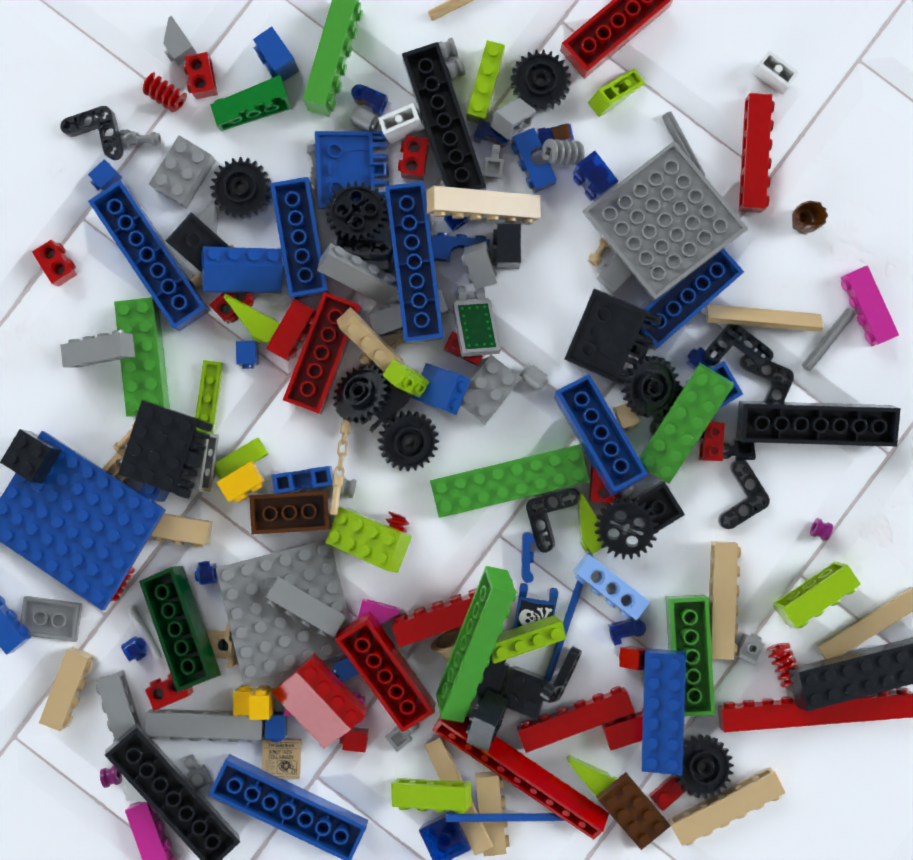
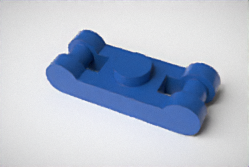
M530 532L522 534L521 577L525 583H531L534 580V575L530 571V563H534V552H530V544L533 543L534 536Z

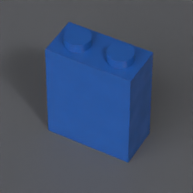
M425 363L421 374L430 383L420 398L413 395L412 399L457 415L471 379Z

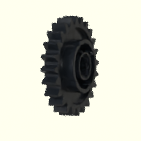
M536 49L534 55L528 52L527 58L521 56V62L516 61L515 66L517 68L512 69L514 75L510 77V80L513 81L510 87L515 88L513 95H518L517 98L522 99L532 108L536 107L537 112H539L540 108H543L544 112H546L548 106L553 110L554 104L560 106V99L565 100L566 95L564 93L567 94L570 91L568 86H571L572 81L568 79L571 78V73H566L569 70V66L564 67L565 60L558 61L559 54L553 57L552 51L546 54L545 49H543L542 53L539 54ZM543 78L546 82L539 84L536 79Z
M239 157L238 162L232 158L231 164L225 161V167L219 165L220 172L214 171L217 178L211 179L215 185L210 186V189L215 191L211 196L217 198L214 203L220 205L219 210H225L227 216L232 213L234 219L237 215L243 219L245 214L250 219L251 213L258 215V209L264 211L262 205H268L269 203L266 198L272 197L268 193V191H271V187L268 184L272 181L270 178H266L269 174L267 171L263 172L264 167L262 165L258 166L257 161L251 164L250 158H247L244 162L242 157ZM239 185H246L244 191L237 192Z
M653 355L652 357L645 356V359L638 358L639 363L632 362L633 369L627 368L629 375H623L626 378V382L621 383L625 386V389L621 390V392L626 393V396L622 399L628 401L626 407H630L631 412L636 413L638 416L646 418H656L657 414L662 416L663 410L669 411L668 405H673L672 399L677 398L675 392L680 391V389L676 388L680 381L675 380L679 374L673 373L676 368L670 366L671 362L665 361V358Z
M368 364L365 367L359 365L358 370L353 367L352 373L347 371V377H341L342 383L336 384L339 389L334 390V393L337 395L333 397V400L336 401L333 406L337 408L336 412L344 420H347L349 423L353 421L355 424L359 421L364 423L366 418L371 421L372 415L377 417V411H383L382 405L388 404L385 399L391 397L387 393L391 390L388 386L391 382L383 376L384 372L380 368H377L375 365L369 366Z
M410 410L407 411L406 415L403 411H400V416L393 414V420L387 418L388 425L382 424L385 430L378 432L382 436V438L377 439L382 444L378 447L380 451H383L381 456L383 458L386 457L385 461L387 464L391 462L392 468L398 465L399 471L403 467H405L407 472H409L410 467L417 471V465L424 468L423 462L430 463L428 458L435 457L432 451L438 450L435 444L440 441L435 438L439 435L437 431H434L436 426L434 424L430 425L432 420L430 418L426 419L425 414L419 417L418 411H415L413 415ZM408 437H412V442L408 445H405V439Z
M698 734V738L691 735V741L684 739L682 776L673 775V777L679 778L676 784L682 785L681 790L687 791V794L690 796L694 794V797L698 799L700 796L707 799L708 794L714 798L715 791L721 794L720 788L727 789L725 782H731L728 775L734 774L729 770L730 767L734 766V764L729 763V760L733 758L727 755L729 749L723 748V742H718V739L715 737L711 739V736L707 734L705 737ZM705 762L704 770L700 771V764Z

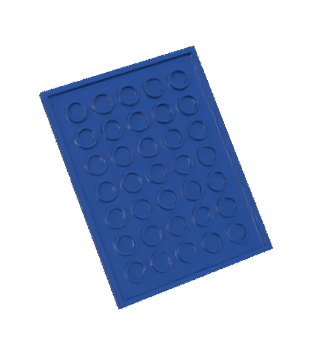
M41 431L38 436L62 451L43 483L30 482L15 473L0 497V542L104 611L152 535L166 509L46 431Z

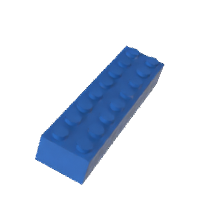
M119 180L88 201L174 330L181 331L211 311L125 183Z
M424 181L385 186L405 344L443 340Z
M231 754L225 759L208 795L342 860H352L368 824V819L284 779L265 772L261 768Z

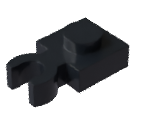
M734 440V445L724 443L723 450L728 452H723V459L735 456L736 461L755 460L754 443L741 442L739 440Z

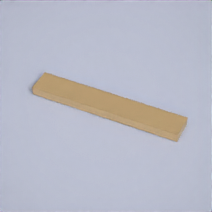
M713 304L706 306V319L709 323L822 332L823 330L821 314Z
M913 587L817 645L823 658L829 659L847 653L913 612Z
M443 737L424 745L440 780L463 781ZM473 801L472 806L462 814H478ZM459 822L474 855L493 847L482 822Z

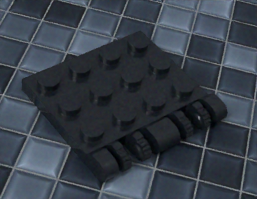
M594 288L564 360L622 385V382H626V378L621 373L629 375L627 368H624L626 362L631 365L632 362L639 363L638 360L629 357V355L645 359L650 348L648 345L636 341V339L638 338L647 343H652L653 338L639 333L641 327L651 332H657L658 327L648 322L660 325L663 317Z
M142 400L118 475L189 499L192 490L179 486V484L193 488L194 483L181 478L183 472L190 476H197L198 471L185 467V464L200 468L204 454L190 450V448L205 451L207 446L194 442L193 439L195 435L202 439H209L210 434L199 431L197 428L212 432L214 424Z

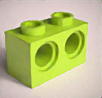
M394 359L383 373V376L395 387L419 398L430 383L417 370Z

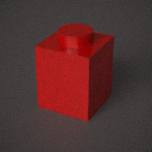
M635 646L620 647L619 667L637 671L644 670L646 649Z
M353 727L340 737L339 743L343 744L342 750L366 752L369 728Z

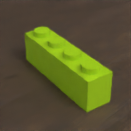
M486 41L467 110V121L485 125L505 52L504 44Z
M553 615L502 632L497 638L496 649L491 653L490 660L495 664L565 640L566 635L562 620Z
M397 778L391 783L392 807H399V810L417 808V811L433 809L438 813L449 810L454 811L456 814H462L472 806L471 782Z

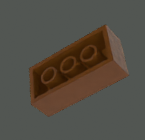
M330 490L249 496L251 535L331 529Z

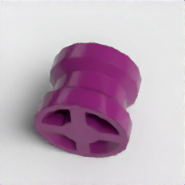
M816 518L810 528V536H818L821 540L827 541L831 536L833 524L829 522L824 523L822 519Z
M112 766L110 769L103 768L100 770V781L103 788H108L112 784H121L122 774L115 766Z

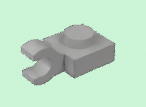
M493 144L491 157H485L484 178L502 180L504 159H499L500 145Z
M417 723L403 733L396 726L386 734L385 738L398 752L412 741L413 738L410 734L417 730L420 724Z
M193 754L186 757V760L183 762L190 771L185 775L197 789H200L212 783L213 780L205 764L199 766Z

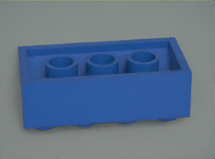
M203 246L201 255L203 292L281 294L283 276L281 249Z

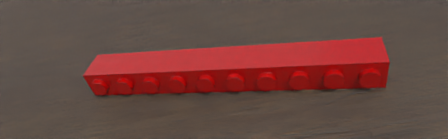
M900 687L896 688V691L888 690L811 711L798 708L793 697H781V700L775 701L772 698H764L762 702L743 700L742 703L737 704L733 701L723 702V705H718L719 728L726 733L913 718V692L909 691L908 688Z
M439 715L432 731L594 840L604 831L609 813L602 807L577 792L498 737H495L488 752L466 743L468 737L466 729L471 722L467 716L464 722L441 719Z

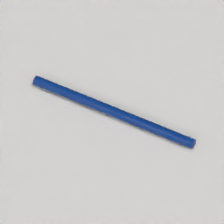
M578 580L563 620L565 635H567L583 588V584ZM565 640L557 642L553 649L545 673V677L551 680Z
M555 813L446 814L445 817L446 822L565 821Z

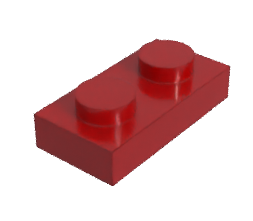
M673 775L668 777L649 794L662 811L667 809L686 792L681 790L682 785L676 784L679 778H675Z

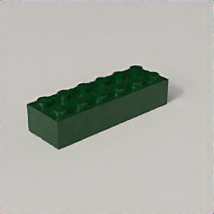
M170 567L140 580L139 583L177 692L221 676L184 567Z

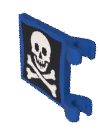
M521 583L513 629L555 615L558 589L550 588L549 601L526 598L528 585Z

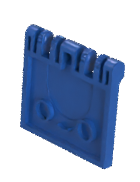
M315 131L318 209H327L326 203H330L329 196L335 197L333 191L340 192V185L345 189L347 188V183L352 187L355 181H357L358 186L365 182L366 188L370 184L372 185V191L375 190V186H389L388 180H374V178L384 179L389 177L388 163L374 162L388 160L387 154H373V149L383 150L388 148L387 143H385L387 138L384 136L383 131ZM385 191L379 192V195L383 194L384 198H386ZM358 197L352 199V201L355 202L361 200V198Z

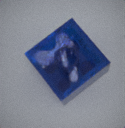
M593 151L577 163L573 172L575 183L578 186L581 185L585 190L586 197L594 202L619 182L596 151Z
M449 811L422 824L418 830L432 860H451L471 850V846L460 823L446 822V814H455L454 811Z

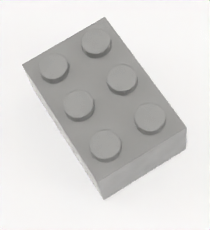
M178 135L149 182V185L187 209L215 164L216 159L212 154Z
M490 355L469 382L461 406L486 425L520 381L521 377Z

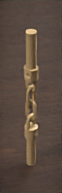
M344 419L340 428L342 438L338 442L337 455L339 456L338 466L335 467L332 483L333 493L330 515L337 516L340 492L343 487L345 473L343 461L348 451L346 439L347 435L350 434L351 424ZM341 444H345L344 453H340ZM337 470H342L341 476H337Z

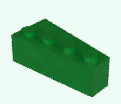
M280 75L226 98L217 99L214 103L210 104L216 125L220 131L293 109L287 89Z

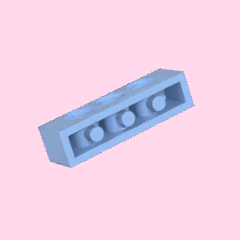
M588 553L583 556L573 569V572L577 574L575 578L583 585L586 582L591 585L590 590L597 596L601 594L607 598L605 602L613 608L615 606L621 609L620 614L628 620L632 617L637 621L650 603L649 600ZM598 571L599 578L596 581H592V573ZM613 583V591L607 593V585ZM628 595V602L626 604H622V597Z

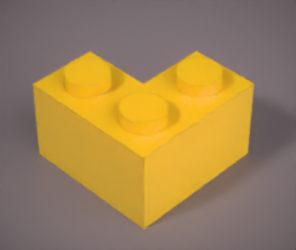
M249 462L216 483L228 502L241 503L249 498V493H254L261 489V484L265 480L255 463Z
M250 685L239 686L233 692V716H249V720H269L275 712V696L271 693L275 688H270L269 685H260L258 688H251Z

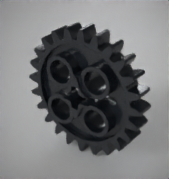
M355 181L352 187L347 183V188L345 189L340 185V192L334 190L335 197L329 196L330 203H326L328 210L325 211L327 224H330V230L335 229V235L341 234L342 240L349 237V243L352 242L353 238H356L357 243L360 242V238L367 242V236L374 239V232L381 234L380 228H385L383 221H388V216L386 215L388 214V208H385L387 207V201H383L384 195H379L378 188L372 191L371 184L366 188L365 182L358 186L357 181ZM353 198H361L360 201H352ZM370 209L375 211L373 214L366 213ZM343 210L348 212L345 215L339 214ZM355 223L362 224L360 227L353 226Z
M621 496L620 502L613 498V505L606 502L607 510L604 508L600 509L603 515L596 516L600 522H595L594 525L600 527V529L595 530V534H601L597 538V541H604L601 548L609 547L607 553L609 554L614 551L615 558L618 554H622L623 560L626 555H629L630 559H633V554L640 557L641 550L647 553L646 546L653 547L650 540L656 541L657 537L653 534L659 532L658 529L653 528L658 525V521H653L656 514H649L652 507L645 509V501L640 505L638 504L639 498H636L633 502L631 501V496L628 497L627 501H624L623 496ZM623 511L626 514V518L618 519L615 513ZM642 518L645 524L640 527L636 526L634 520ZM613 520V521H615L617 524H612V523H610V521ZM629 524L630 529H628L627 532L624 531L623 526ZM616 529L619 532V536L612 537L608 531ZM635 531H641L643 532V535H640ZM629 536H635L638 539V542L636 544H630L628 543L627 538Z

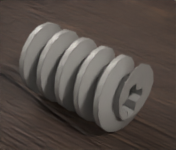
M547 139L543 144L542 158L545 161L548 160L550 164L562 163L563 165L575 164L580 166L584 161V146L579 141Z

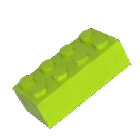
M339 507L338 514L334 518L325 543L385 571L398 573L412 536L354 510Z
M834 561L772 605L786 624L796 629L803 628L809 623L808 620L821 616L825 612L824 609L837 605L841 601L840 598L846 594L851 595L856 592L857 587L861 583L848 564Z

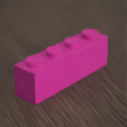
M868 265L840 277L842 280L841 286L844 291H847L849 304L855 309L857 321L863 327L865 339L871 344V347L899 336Z
M136 802L129 805L125 813L142 860H177L175 856L173 857L171 841L169 838H166L164 832L165 825L160 820L158 813L148 802Z

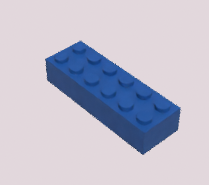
M309 177L270 183L289 297L292 300L321 296L324 292L330 294L327 275L317 271L319 259L323 255Z
M725 249L721 250L656 301L653 300L644 308V310L653 312L663 318L660 325L648 322L658 327L657 332H651L641 327L639 333L653 338L652 343L647 344L653 351L658 349L744 273L743 269Z
M590 374L555 391L554 399L611 497L647 477L648 472Z
M647 648L645 651L641 772L682 776L687 651Z

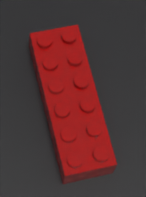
M612 0L564 40L561 44L560 52L578 73L586 79L671 6L673 0Z
M327 292L323 293L283 401L322 415L350 338L339 329L336 320L350 307L360 315L362 307L359 304Z
M477 588L469 590V593L461 596V594L450 597V601L444 603L443 600L434 602L430 608L425 609L422 606L414 609L412 614L402 613L395 616L396 618L391 626L398 647L400 648L461 627Z
M370 611L338 631L335 641L402 733L435 713L436 702Z

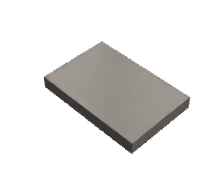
M24 596L20 624L25 625L29 629V635L33 637L77 642L83 603Z

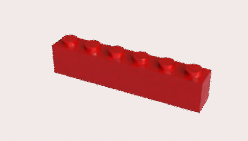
M749 93L745 98L739 211L761 213L769 206L770 197L767 196V188L770 187L771 178L768 177V169L771 168L772 159L769 158V151H771L773 140L770 139V132H772L774 121L771 120V113L774 112L775 102L772 101V94Z
M616 686L611 688L608 693L594 694L592 699L587 701L584 699L578 700L573 703V706L568 708L562 706L557 708L556 712L552 714L543 713L539 715L538 719L533 721L528 719L520 722L519 726H517V731L525 753L635 713L625 687Z

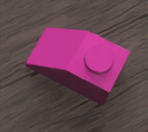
M364 598L358 618L370 611L381 625L398 615L401 608Z

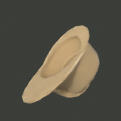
M461 627L449 630L436 638L431 643V650L440 653L444 660H449Z

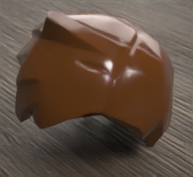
M811 200L799 204L792 213L793 229L804 235L818 230L826 223L828 217L827 208L823 207L821 202Z

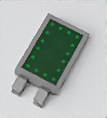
M457 286L456 300L453 302L452 307L461 357L500 354L501 349L492 303L489 298H485L484 287L474 290V299H466L465 286Z

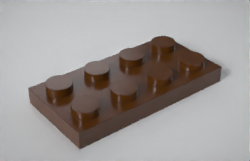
M627 772L596 796L602 806L640 850L644 849L671 827L666 818Z

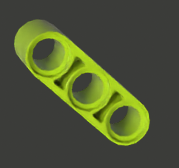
M258 437L216 462L214 471L219 480L249 462L256 463L269 453Z

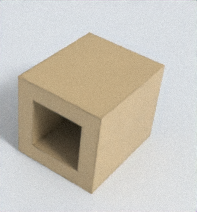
M627 403L613 407L616 420L622 429L625 428L626 431L637 428L636 424L641 423L639 416L631 412L630 407H626Z

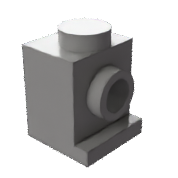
M752 632L750 636L744 633L737 646L736 655L756 665L765 646L761 642L762 638ZM751 645H755L754 648H753V650L750 651V650H749L750 646H751Z

